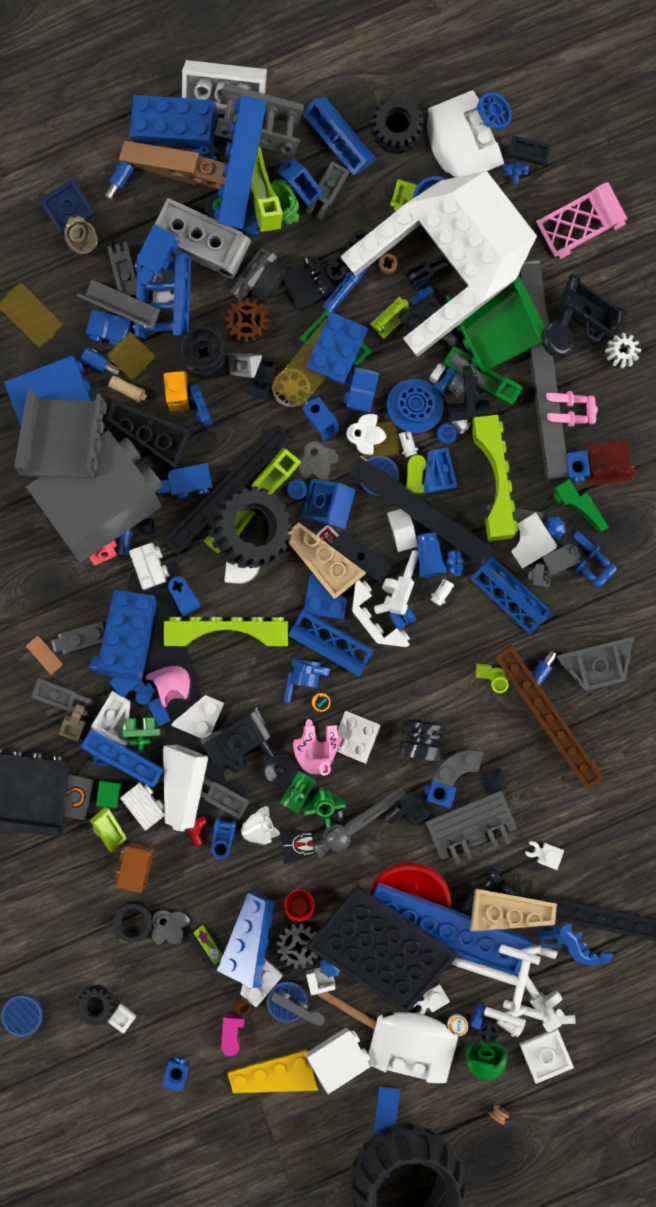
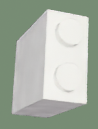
M344 1028L304 1054L327 1094L370 1068L368 1063L370 1057L364 1048L361 1050L357 1043L360 1040L354 1030L350 1031L348 1028Z

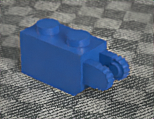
M158 224L153 225L137 258L139 264L143 266L140 275H138L139 281L143 285L151 283L156 274L167 270L170 264L168 258L171 252H176L180 244L177 241L178 235Z
M204 463L171 470L168 474V480L161 481L163 488L156 493L158 495L172 494L178 500L189 498V494L197 493L198 496L209 494V490L213 489L209 465Z

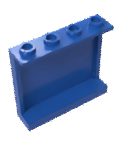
M70 356L4 382L20 425L22 424L27 391H35L40 399L96 400L95 398L91 399L89 391L92 389L88 379H84L81 372H84V368L80 360Z

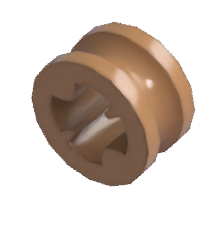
M385 254L379 260V269L384 274H392L397 268V259L392 254ZM387 259L389 262L390 260L393 262L390 269H387V266L386 268L383 266Z
M494 1104V1110L490 1111L489 1115L504 1125L506 1123L505 1118H509L510 1115L503 1108Z

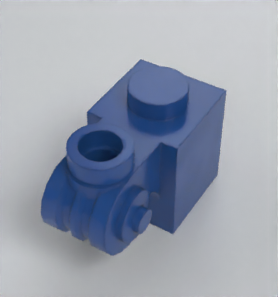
M114 677L109 681L122 698L126 697L131 691H136V701L139 704H148L153 698V693L156 691L149 682L145 684L143 680L137 681Z

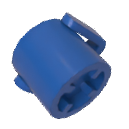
M293 659L294 672L292 684L318 687L319 675L329 676L330 667L320 662Z

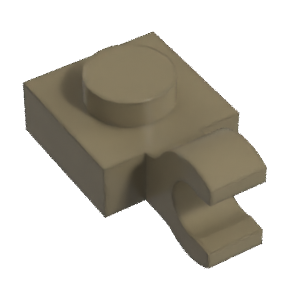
M77 704L72 716H65L59 735L78 742L85 722L80 720L84 710L83 706Z

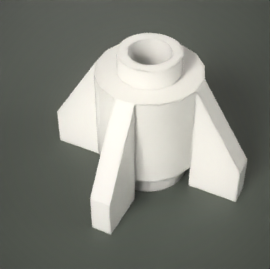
M267 806L260 808L255 814L251 815L243 823V828L241 829L244 839L263 845L272 842L271 838L280 835V832L273 827Z

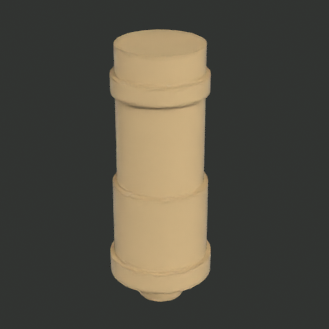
M113 376L109 382V387L113 390L125 394L138 403L141 400L144 401L147 397L144 394L145 389L130 384L119 377Z

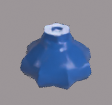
M548 516L542 522L553 539H560L566 533L565 522L558 516Z
M322 959L319 962L321 966L320 973L325 974L327 978L339 975L341 970L326 960Z

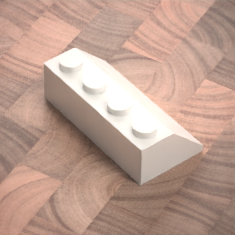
M186 60L182 70V98L214 100L218 108V114H225L226 105L220 104L224 84L265 94L267 69Z

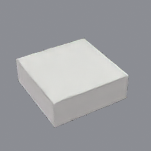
M120 1003L107 1022L124 1034L137 1015Z

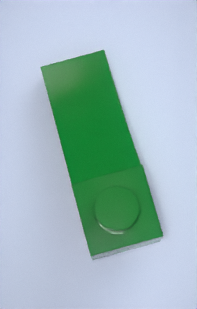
M570 479L553 489L554 494L552 495L558 505L561 504L563 507L567 505L578 511L592 524L597 533L609 528L588 493L579 496Z

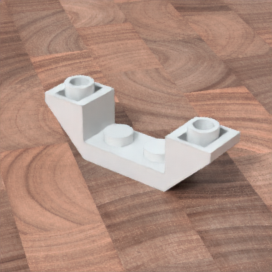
M358 580L355 583L352 612L377 644L401 647L410 645L407 642L410 638L403 629L399 631L396 628L383 638L382 634L384 631L377 623L373 625L369 620L372 617L365 607L362 609L359 607L372 596L369 593L372 589L365 581L361 583Z

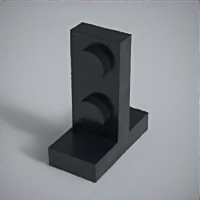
M471 365L463 366L464 402L448 404V414L451 421L492 415L488 400L478 401V393L475 391V385H478L477 373H473Z

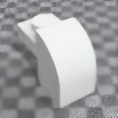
M226 561L225 582L234 584L247 583L255 578L260 566L251 569L249 567L239 568L238 564L231 565Z

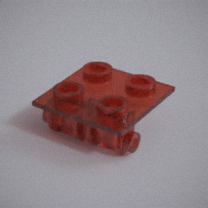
M628 440L588 445L593 486L634 480L635 466L631 463Z

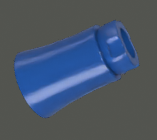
M436 533L417 536L420 566L419 578L435 577L448 573Z

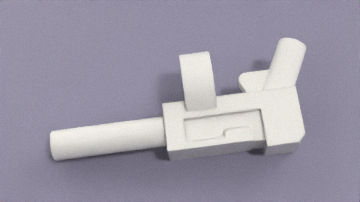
M412 551L403 577L399 576L398 581L385 579L382 588L386 592L391 593L392 597L387 596L384 604L374 606L376 614L386 611L401 615L406 613L408 607L406 603L414 585L411 577L419 557L417 551Z
M527 976L525 987L532 996L530 1002L535 1010L543 1012L542 1021L547 1032L559 1028L562 1024H576L575 1015L565 1016L561 1009L555 1012L552 1008L562 1000L558 991H553L545 996L543 992H538L529 976Z

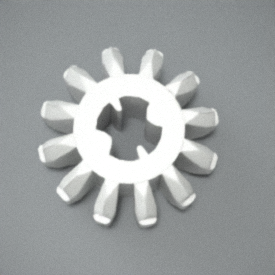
M622 333L620 337L614 335L613 341L609 340L607 342L610 348H606L605 353L611 354L607 357V360L613 359L614 367L618 363H620V368H624L626 364L630 367L633 365V361L639 359L636 354L640 353L641 349L635 348L639 341L632 342L633 335H630L627 339L625 333ZM624 348L626 349V352H625V353H624V352H622V353L619 352L620 349H624Z

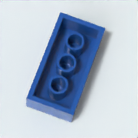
M134 95L129 135L134 143L191 148L206 146L208 149H214L218 108L214 100Z
M118 590L113 591L97 667L101 675L142 681L157 608L155 596Z

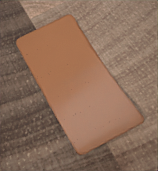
M36 636L26 645L50 675L63 665L39 636Z

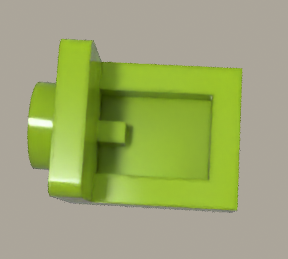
M398 179L390 206H394V210L397 211L412 200L413 193L418 184Z

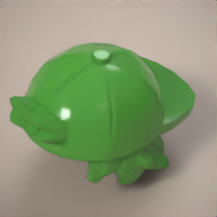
M275 179L270 184L279 199L283 213L282 223L285 222L291 225L292 222H298L299 214L297 212L299 210V203L294 190L288 185L287 181L281 179L277 181Z

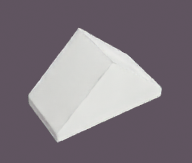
M401 509L387 513L397 551L401 552L417 547L414 526L410 515Z

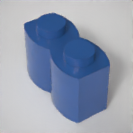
M92 309L85 333L90 336L89 339L91 341L101 343L104 340L108 341L110 346L121 348V345L127 346L133 322L124 317Z
M355 367L354 372H350L348 384H351L350 392H345L343 401L344 404H347V410L370 414L379 372Z

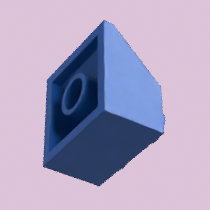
M311 478L301 518L345 529L356 489L337 482Z

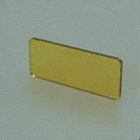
M328 318L324 319L273 384L274 389L298 407L304 406L326 378L306 369V366Z

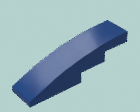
M379 1087L373 1134L378 1130L382 1131L389 1128L390 1125L396 1124L400 1089Z

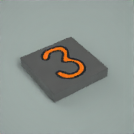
M69 774L64 816L86 820L94 779Z

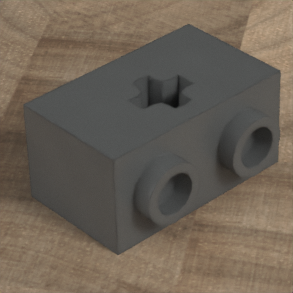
M570 543L543 556V559L550 574L553 575L580 562L578 559L580 553L577 547L572 546Z

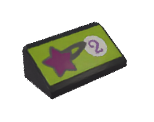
M203 923L192 929L189 933V938L209 969H213L221 962L223 957L222 951Z

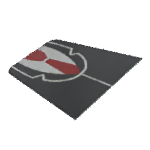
M281 828L284 864L313 855V841L310 831Z

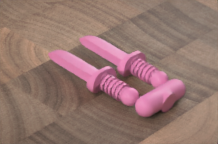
M567 391V394L546 393V398L549 401L567 402V406H573L574 403H586L587 416L574 415L573 411H569L568 414L548 413L547 418L549 421L568 423V426L572 427L575 423L585 424L588 422L589 424H594L596 422L598 408L595 405L594 396L573 395L572 391Z

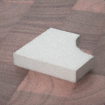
M535 512L518 522L520 541L511 552L520 566L524 568L555 550L558 546Z

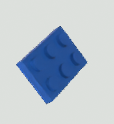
M330 312L306 369L344 385L368 328Z

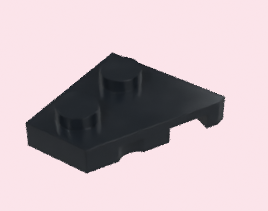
M431 293L398 316L406 328L412 332L441 309L443 305Z

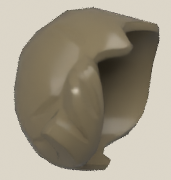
M70 216L64 233L68 247L81 255L90 253L98 244L94 227L86 222L84 218H81V216Z

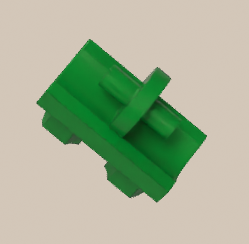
M154 717L142 718V729H136V718L123 719L122 730H119V736L136 737V739H129V745H136L137 751H142L144 745L150 744V738L143 739V736L160 735V729L156 728Z
M298 770L280 804L298 813L316 780Z

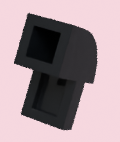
M262 357L255 377L251 378L245 393L250 394L256 399L268 398L279 362Z

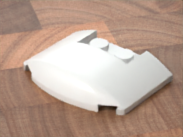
M473 90L428 108L427 134L431 149L446 173L449 172L454 177L482 171L488 172L504 165L498 143H496L490 127L484 125L479 116L478 109H476L479 99Z
M393 1012L394 1015L382 1018L383 1015H379L368 1053L370 1060H368L369 1065L384 1072L388 1070L425 1079L428 1083H446L458 1035L456 1033L453 1035L442 1022L422 1014Z

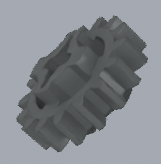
M302 922L299 927L292 923V929L286 926L284 928L286 933L279 934L282 940H277L276 945L281 946L277 949V953L283 954L280 957L281 961L287 959V966L294 963V968L297 969L298 964H301L304 969L306 962L310 965L313 964L312 957L318 959V955L312 951L308 956H305V952L308 949L307 943L317 933L316 930L310 932V925L303 928ZM300 932L306 934L309 937L305 938L301 936ZM292 934L291 942L285 944L286 939ZM298 941L302 945L301 950H298V947H294ZM292 953L296 955L297 958H293L289 954Z

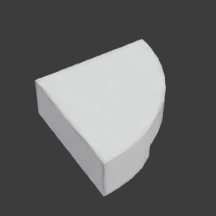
M441 363L438 364L430 376V381L436 384L446 366Z

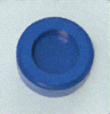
M449 423L441 425L437 431L438 440L446 445L453 443L458 435L456 427Z
M294 479L289 482L287 493L290 498L301 500L307 494V486L304 481Z

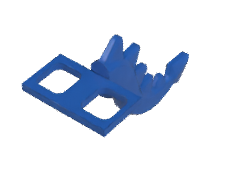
M555 923V925L551 926L554 928V931L541 930V927L550 926L537 927L541 948H562V944H566L572 958L585 965L606 964L613 958V953H601L600 957L593 953L589 957L590 951L588 949L583 950L586 944L578 942L582 936L581 932L572 933V925L570 923L559 928V930L557 923ZM544 939H556L557 944H546Z

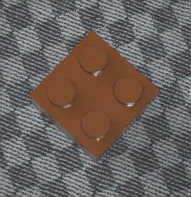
M131 841L127 846H124V849L122 848L119 857L122 865L117 869L114 880L118 882L116 888L142 893L147 884L155 846Z

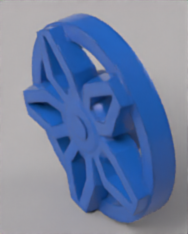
M488 92L479 99L476 109H478L479 116L486 127L500 130L511 122V108L501 95Z

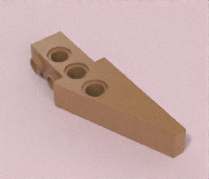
M124 141L119 163L122 160L132 167L196 186L200 184L219 190L220 185H224L225 177L222 176V170L225 163L202 157L196 152Z

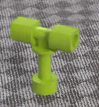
M476 664V678L490 679L492 689L497 693H503L508 689V681L511 680L502 668H492L489 664Z

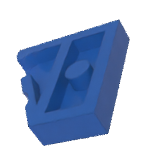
M310 574L304 610L313 615L344 620L347 599L342 595L334 599L318 578Z

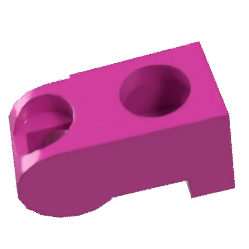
M224 1013L221 1048L226 1056H234L239 1052L240 1039L238 1037V1027H244L245 1015Z

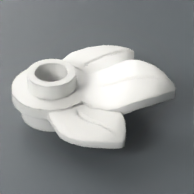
M375 414L361 416L357 423L348 427L346 432L348 440L356 444L358 451L362 454L372 455L374 451L373 445L383 442L387 437L385 432L376 426L378 416ZM355 430H359V432H360V436H359V437H356V436H355V434H354Z

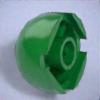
M480 1041L481 1045L475 1046L474 1043L470 1044L466 1049V1064L470 1073L484 1081L500 1077L506 1069L507 1050L504 1051L503 1046L497 1042L486 1044Z

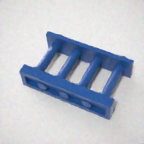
M184 252L176 253V259L170 261L167 270L175 271V280L173 282H151L144 285L141 284L138 278L143 266L139 264L137 259L135 262L137 272L136 299L156 307L160 311H173L174 321L172 323H155L153 329L134 322L133 330L135 336L147 339V331H172L174 336L183 339L189 331L191 257ZM173 290L174 300L172 302L148 303V291Z

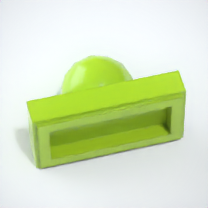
M104 807L90 820L94 833L102 839L109 851L113 852L127 839L109 808Z

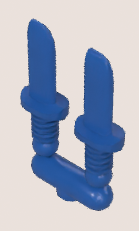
M577 530L574 533V538L590 553L588 557L591 559L594 556L595 559L599 560L607 568L596 578L595 574L584 566L587 562L583 560L573 565L575 567L573 571L577 573L580 570L589 581H594L595 587L600 588L617 571V567L614 564H610V561L600 553L601 547L599 545L595 547Z

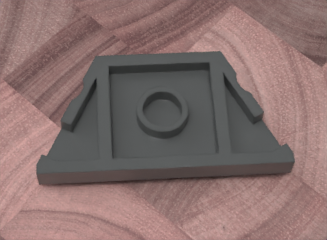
M634 637L557 655L556 658L584 691L626 681L627 667L631 658L630 653Z

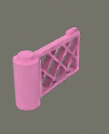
M607 182L579 199L536 221V224L554 258L559 257V259H562L571 254V249L608 229L614 228V230L622 228L626 225L627 217L610 184ZM589 199L592 205L591 213L580 211V204ZM571 211L575 213L572 223L561 220L563 212ZM577 214L589 217L586 227L574 224ZM591 218L600 220L603 226L598 230L588 228ZM548 220L557 222L554 233L546 231L543 223ZM559 223L571 227L568 237L556 234ZM573 227L584 230L583 238L579 240L570 238ZM555 237L567 240L565 247L556 251L553 245Z

